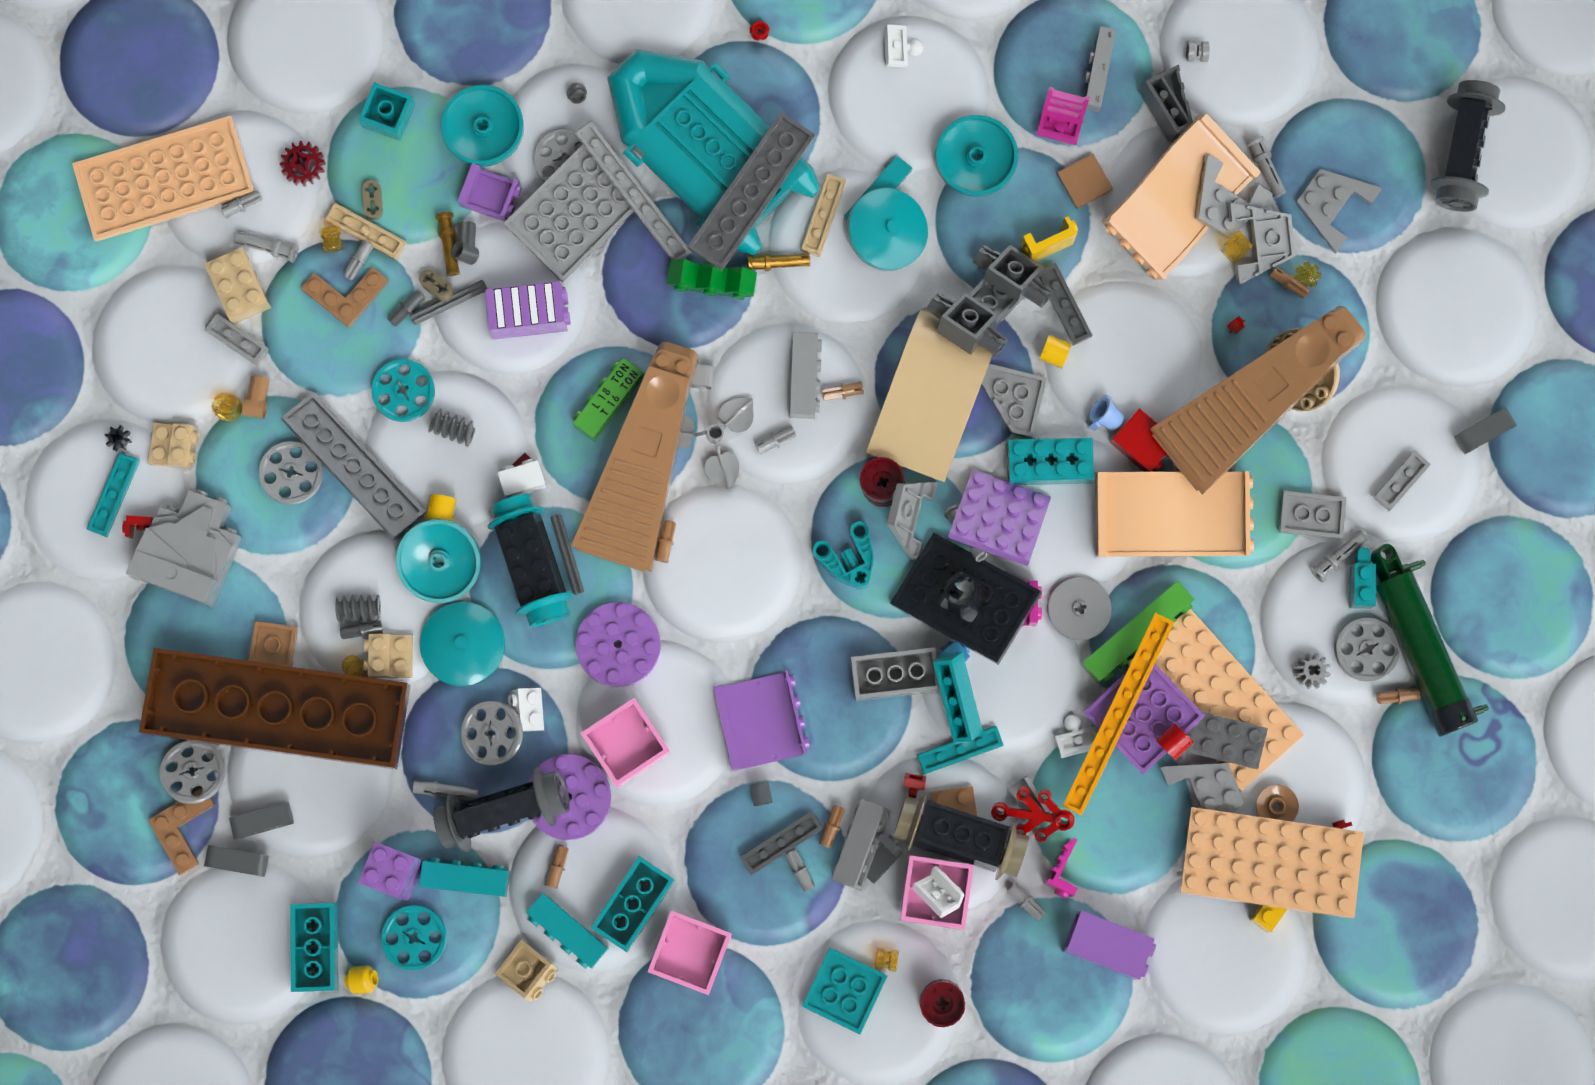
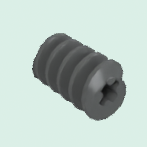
M440 408L434 414L428 432L434 429L435 435L441 433L443 438L449 436L451 441L457 438L458 444H462L465 441V446L468 447L473 440L475 428L473 427V420L466 425L465 417L458 422L457 414L450 419V412L448 411L442 416V409Z
M343 595L341 601L336 597L335 612L338 622H342L344 617L347 622H350L352 617L356 622H359L361 616L364 622L368 621L369 616L373 622L376 621L377 617L379 616L380 618L381 614L380 596L377 595L375 601L372 600L371 595H368L367 601H364L362 595L359 596L358 601L355 600L354 595H351L350 601H347L345 595Z

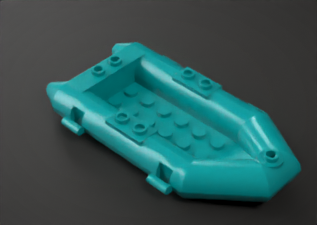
M636 49L607 77L621 141L627 146L623 154L637 168L644 162L701 218L696 224L701 228L770 126L725 83L731 76L718 63L715 62L708 67L702 60ZM712 71H714L722 80H718L712 74ZM633 150H635L642 158L640 159V158L633 152ZM802 157L737 249L738 251L754 256L762 249L756 227L792 192L810 198L815 197L821 189L814 169Z

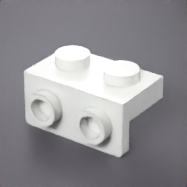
M519 688L509 691L508 705L518 714L523 732L543 731L544 720L541 688ZM510 726L512 733H516L515 728Z
M938 866L933 867L929 876L914 883L913 890L940 918L960 908L964 897L962 890Z

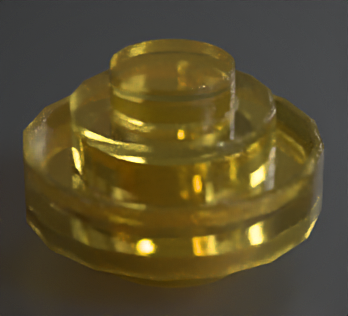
M218 394L212 402L211 408L213 413L222 420L235 421L242 414L241 401L231 394Z

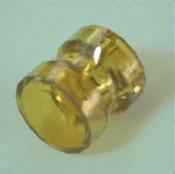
M330 226L319 231L320 237L323 239V252H337L343 249V243L339 238L341 235L340 227Z
M348 656L342 662V670L348 675L363 676L364 662L357 656Z
M877 948L875 969L887 968L889 971L896 972L899 951L891 950L889 952L883 948Z

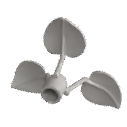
M745 397L735 398L724 403L719 409L718 418L725 424H713L709 426L707 431L703 430L702 432L693 433L695 428L694 422L687 415L684 417L678 449L689 447L691 437L706 435L707 440L716 445L717 456H711L707 459L704 468L705 474L710 481L725 489H730L736 482L739 473V462L732 452H725L722 455L720 453V441L724 435L723 429L729 426L730 430L736 433L749 429L754 417L753 399Z

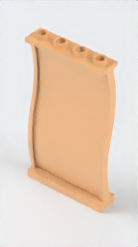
M1207 113L1200 114L1193 120L1194 122L1160 157L1132 193L1106 219L1101 221L1105 225L1104 229L1111 236H1115L1119 240L1118 244L1124 250L1129 251L1133 255V260L1137 264L1143 265L1147 269V275L1154 280H1164L1167 277L1166 275L1185 257L1209 228L1195 219L1198 195L1202 187L1201 174L1204 172V156L1210 154L1224 163L1215 182L1235 195L1261 173Z
M1249 471L1226 472L1202 495L1199 490L1196 491L1182 472L1095 473L1096 557L1250 556V552L1254 550V541L1250 539V531L1253 530L1254 526L1253 518H1250V510L1253 509V497H1250V489L1253 488V477L1249 476Z

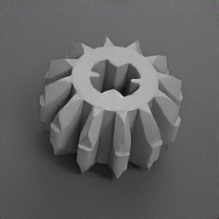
M1309 653L1305 654V659H1298L1300 665L1294 666L1295 670L1300 671L1294 675L1295 678H1302L1299 682L1300 685L1307 682V689H1310L1312 685L1316 689L1320 688V683L1323 685L1327 683L1324 677L1331 676V673L1325 671L1330 668V664L1323 665L1326 658L1323 657L1318 660L1319 656L1317 653L1313 657ZM1314 667L1316 669L1314 673L1317 674L1310 675V669L1308 668Z

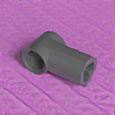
M461 221L458 223L457 242L453 245L451 251L454 259L469 265L475 264L479 257V250L475 247L476 223L471 221Z

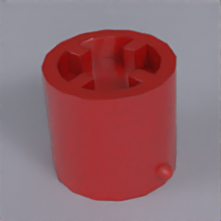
M1175 723L1156 740L1175 760L1194 743Z

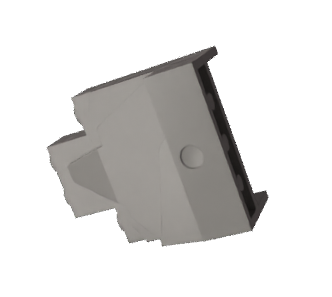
M198 489L195 492L188 490L180 512L178 509L168 505L166 508L159 506L150 527H146L126 574L137 581H144L206 604L214 609L242 538L237 535L238 531L226 527L223 530L232 509L227 504V500L217 496L215 499L207 497L208 493Z

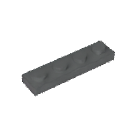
M1054 263L1043 268L1040 280L1053 291L1049 299L1072 345H1077L1092 338L1093 335L1057 264Z
M810 811L742 855L740 859L752 876L821 831L823 827L813 812Z

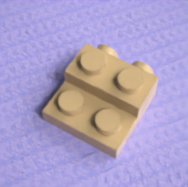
M154 423L148 464L191 470L192 464H195L196 461L194 446L199 440L197 428L193 425Z
M369 634V639L364 641V650L368 652V660H364V673H368L369 678H413V635Z
M521 939L496 971L495 975L524 999L532 1002L533 999L537 1000L541 997L543 993L542 988L546 982L550 983L554 980L557 967Z

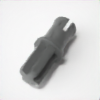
M415 290L403 303L400 302V306L388 317V321L393 326H398L409 314H412V311L425 298Z
M381 620L363 624L360 622L357 625L340 628V636L343 640L362 637L363 639L364 636L369 634H383Z

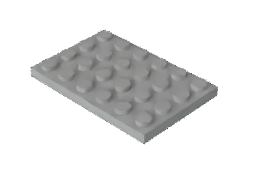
M581 145L503 225L563 283L633 213V210L587 150Z

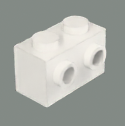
M529 459L523 461L520 466L514 467V465L503 467L502 471L498 472L505 498L547 488L538 460Z

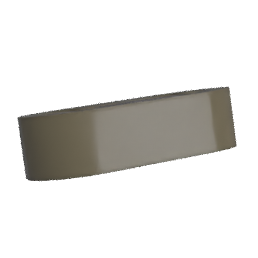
M368 180L362 186L363 210L368 219L378 220L383 215L382 190L378 182ZM370 186H374L377 189L373 192L374 198H371L370 193L367 191L370 190ZM371 203H374L376 209H379L375 211L374 215L368 211L372 209Z
M428 269L419 275L422 287L438 300L448 301L453 297L454 290L451 284L435 271ZM426 279H433L434 283L426 281ZM439 287L442 288L443 290H446V289H447V291H446V292H443V291L440 292Z

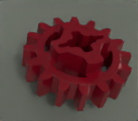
M299 141V146L291 143L292 149L285 148L287 154L280 156L284 160V162L279 163L280 167L284 168L281 171L284 176L287 175L286 179L288 182L293 180L296 186L301 182L303 187H306L307 181L313 185L314 178L321 179L318 173L325 172L321 167L326 165L325 160L322 159L324 157L323 153L318 152L319 148L317 146L312 148L310 142L306 146H304L302 141ZM299 158H301L302 161H304V163H305L304 166H305V168H306L305 170H304L303 166H301V164H300L301 161H300Z

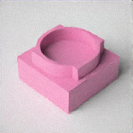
M635 698L581 732V735L616 788H619L671 753Z
M910 855L908 857L899 921L965 930L974 865ZM938 866L945 872L949 879L964 893L960 908L942 918L913 890L914 883L929 876L932 868Z
M671 911L648 972L709 995L732 933Z

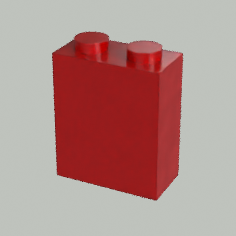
M1140 408L1110 442L1143 472H1157L1163 465L1160 461L1165 456L1169 458L1152 436L1153 433L1150 429L1157 423Z

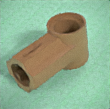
M256 375L251 376L247 398H244L242 404V416L265 418L267 412L266 397L270 382L268 378Z

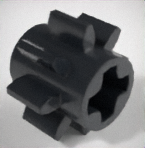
M119 425L118 429L110 427L111 431L109 434L104 435L109 440L106 442V445L108 447L113 445L115 452L119 448L126 451L125 446L128 443H132L128 439L131 432L128 430L123 432L124 427L122 425ZM121 436L122 439H121V440L118 439L117 442H116V441H115V437L118 438V437Z

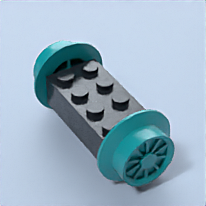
M530 494L512 496L493 504L490 509L494 519L487 527L490 530L496 531L521 606L516 610V614L525 615L530 628L551 624L569 616L570 611L567 601L573 596V593L566 592L540 515L545 511L544 507L534 506Z

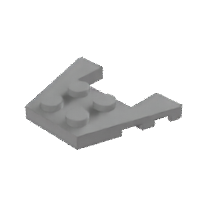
M1206 154L1203 160L1205 166L1204 172L1201 174L1202 187L1198 195L1195 219L1230 239L1249 220L1230 222L1228 203H1237L1260 209L1272 197L1273 193L1258 184L1254 186L1248 200H1243L1215 182L1224 163L1212 155Z
M1320 169L1300 196L1296 205L1309 222L1320 232L1319 235L1323 240H1326L1331 247L1330 249L1336 254L1347 239V236L1330 225L1351 194L1356 195L1371 205L1382 188Z
M1228 203L1230 222L1250 219L1255 256L1254 263L1235 265L1237 284H1242L1296 256L1291 214L1237 203Z
M937 482L897 484L896 490L893 493V502L887 516V525L910 560L916 561L923 546L922 542L913 538L922 499L934 501Z
M1228 763L1161 767L1168 785L1186 778L1190 779L1202 809L1233 813L1244 804Z

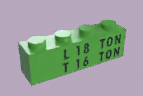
M622 358L620 362L617 360L614 363L609 377H604L601 380L596 394L592 393L585 403L587 405L583 411L579 410L573 417L574 428L594 442L644 378L643 371L625 358Z

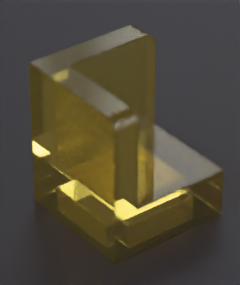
M1238 231L1224 243L1220 251L1235 265L1249 253L1253 245Z

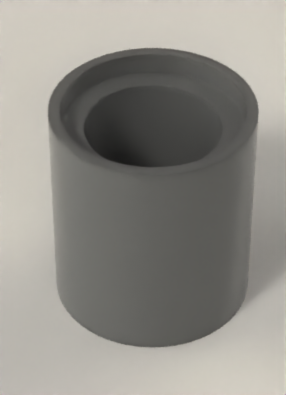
M768 781L750 785L754 806L773 803Z

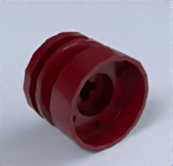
M886 457L871 459L864 465L860 473V484L864 496L870 503L878 507L892 506V496L897 484L905 483L901 467L897 462ZM881 481L886 483V488L880 486Z
M938 979L930 982L923 989L920 996V1008L922 1015L930 1024L936 1027H949L957 1023L964 1014L966 1004L964 995L959 986L954 982ZM940 997H944L946 1001H949L945 1004L944 1008H941L940 1004H936V1001H940Z

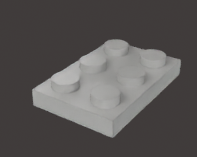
M1283 491L1279 533L1342 540L1347 497Z

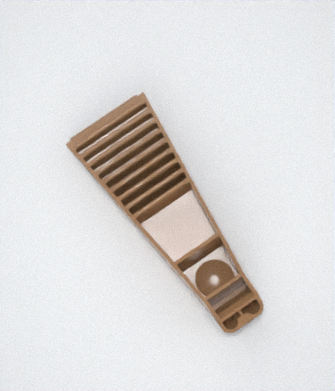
M1338 306L1317 321H1313L1150 429L1153 433L1152 436L1196 491L1199 490L1203 495L1332 368L1361 344L1365 338L1363 327L1346 307Z
M670 342L659 344L571 544V547L577 548V551L639 571H652L691 382L697 368L698 355L694 350Z

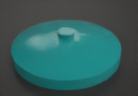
M476 85L458 92L448 102L441 118V132L447 148L457 159L469 165L473 163L480 167H487L505 161L517 150L524 134V120L519 105L507 92L490 85Z
M983 115L965 116L951 123L941 134L936 147V166L944 182L956 192L972 197L988 196L1005 187L1013 177L1018 163L1017 143L1009 129L998 120Z
M880 188L868 192L854 204L848 216L847 234L852 249L864 263L878 270L895 271L907 267L921 255L927 243L928 225L923 210L911 196L897 189Z
M429 519L412 527L402 538L396 553V568L401 582L414 596L427 602L447 603L465 595L475 584L481 569V553L475 538L462 525L447 519Z
M470 602L451 603L438 609L425 623L420 637L421 656L427 669L440 681L458 687L476 685L489 678L499 667L505 652L504 632L496 617L486 608Z

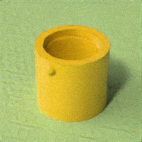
M1049 335L1039 360L1062 369L1072 343Z
M430 494L425 520L447 519L454 521L457 499L445 495Z

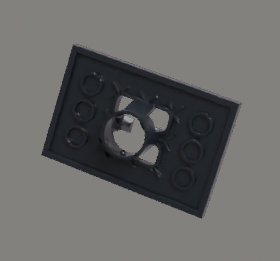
M933 533L890 604L999 665L1042 592L985 560L976 561L971 552ZM965 580L972 582L975 594L969 602L957 604L949 599V596L959 601L964 593L956 587L955 583ZM978 586H984L991 590L986 600L980 599V589ZM945 597L948 601V610L941 607ZM974 609L978 611V614L972 622H968L963 619V611Z

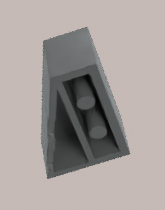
M1179 64L1146 80L1138 90L1169 142L1177 139L1193 123L1189 103L1184 93V83L1181 81Z

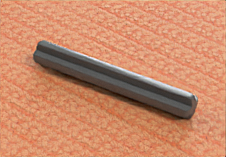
M480 280L455 292L448 301L439 300L412 313L410 318L414 325L420 324L485 292L487 286L483 280Z
M561 514L551 516V522L574 595H578L584 592L562 516Z

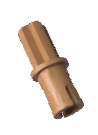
M1278 266L1269 276L1284 286L1285 290L1288 288L1301 298H1305L1309 293V288L1295 280L1294 275L1287 274Z
M862 381L846 385L840 383V386L822 389V398L824 401L843 398L844 400L848 396L864 394Z
M664 521L661 537L658 539L659 546L655 558L656 561L669 562L668 559L671 546L674 545L672 541L676 523L673 521Z
M1418 687L1408 689L1395 688L1394 691L1376 693V700L1379 704L1394 702L1401 704L1402 702L1419 701L1420 699Z
M833 806L827 824L824 823L825 828L819 844L832 848L837 831H840L838 827L845 811L843 807Z
M561 845L556 847L552 863L549 864L550 870L544 884L545 886L558 889L562 871H565L564 864L569 851L567 847Z

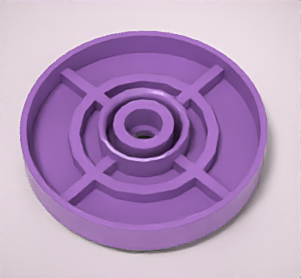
M623 602L608 603L594 609L582 621L576 636V653L582 668L592 679L609 687H628L642 681L656 666L661 650L660 635L652 618L641 608ZM615 641H621L622 646L620 648H616L614 646Z
M574 754L558 755L539 765L538 767L545 774L553 771L560 773L568 793L572 794V799L570 800V811L558 815L556 825L550 826L542 813H540L541 816L532 819L533 823L545 834L560 840H577L596 831L605 821L611 806V789L603 771L591 760ZM533 774L531 775L528 782L533 781Z

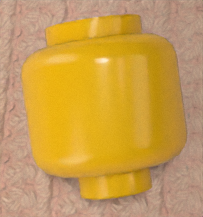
M369 965L353 966L345 975L344 984L352 994H368L377 987L378 974Z

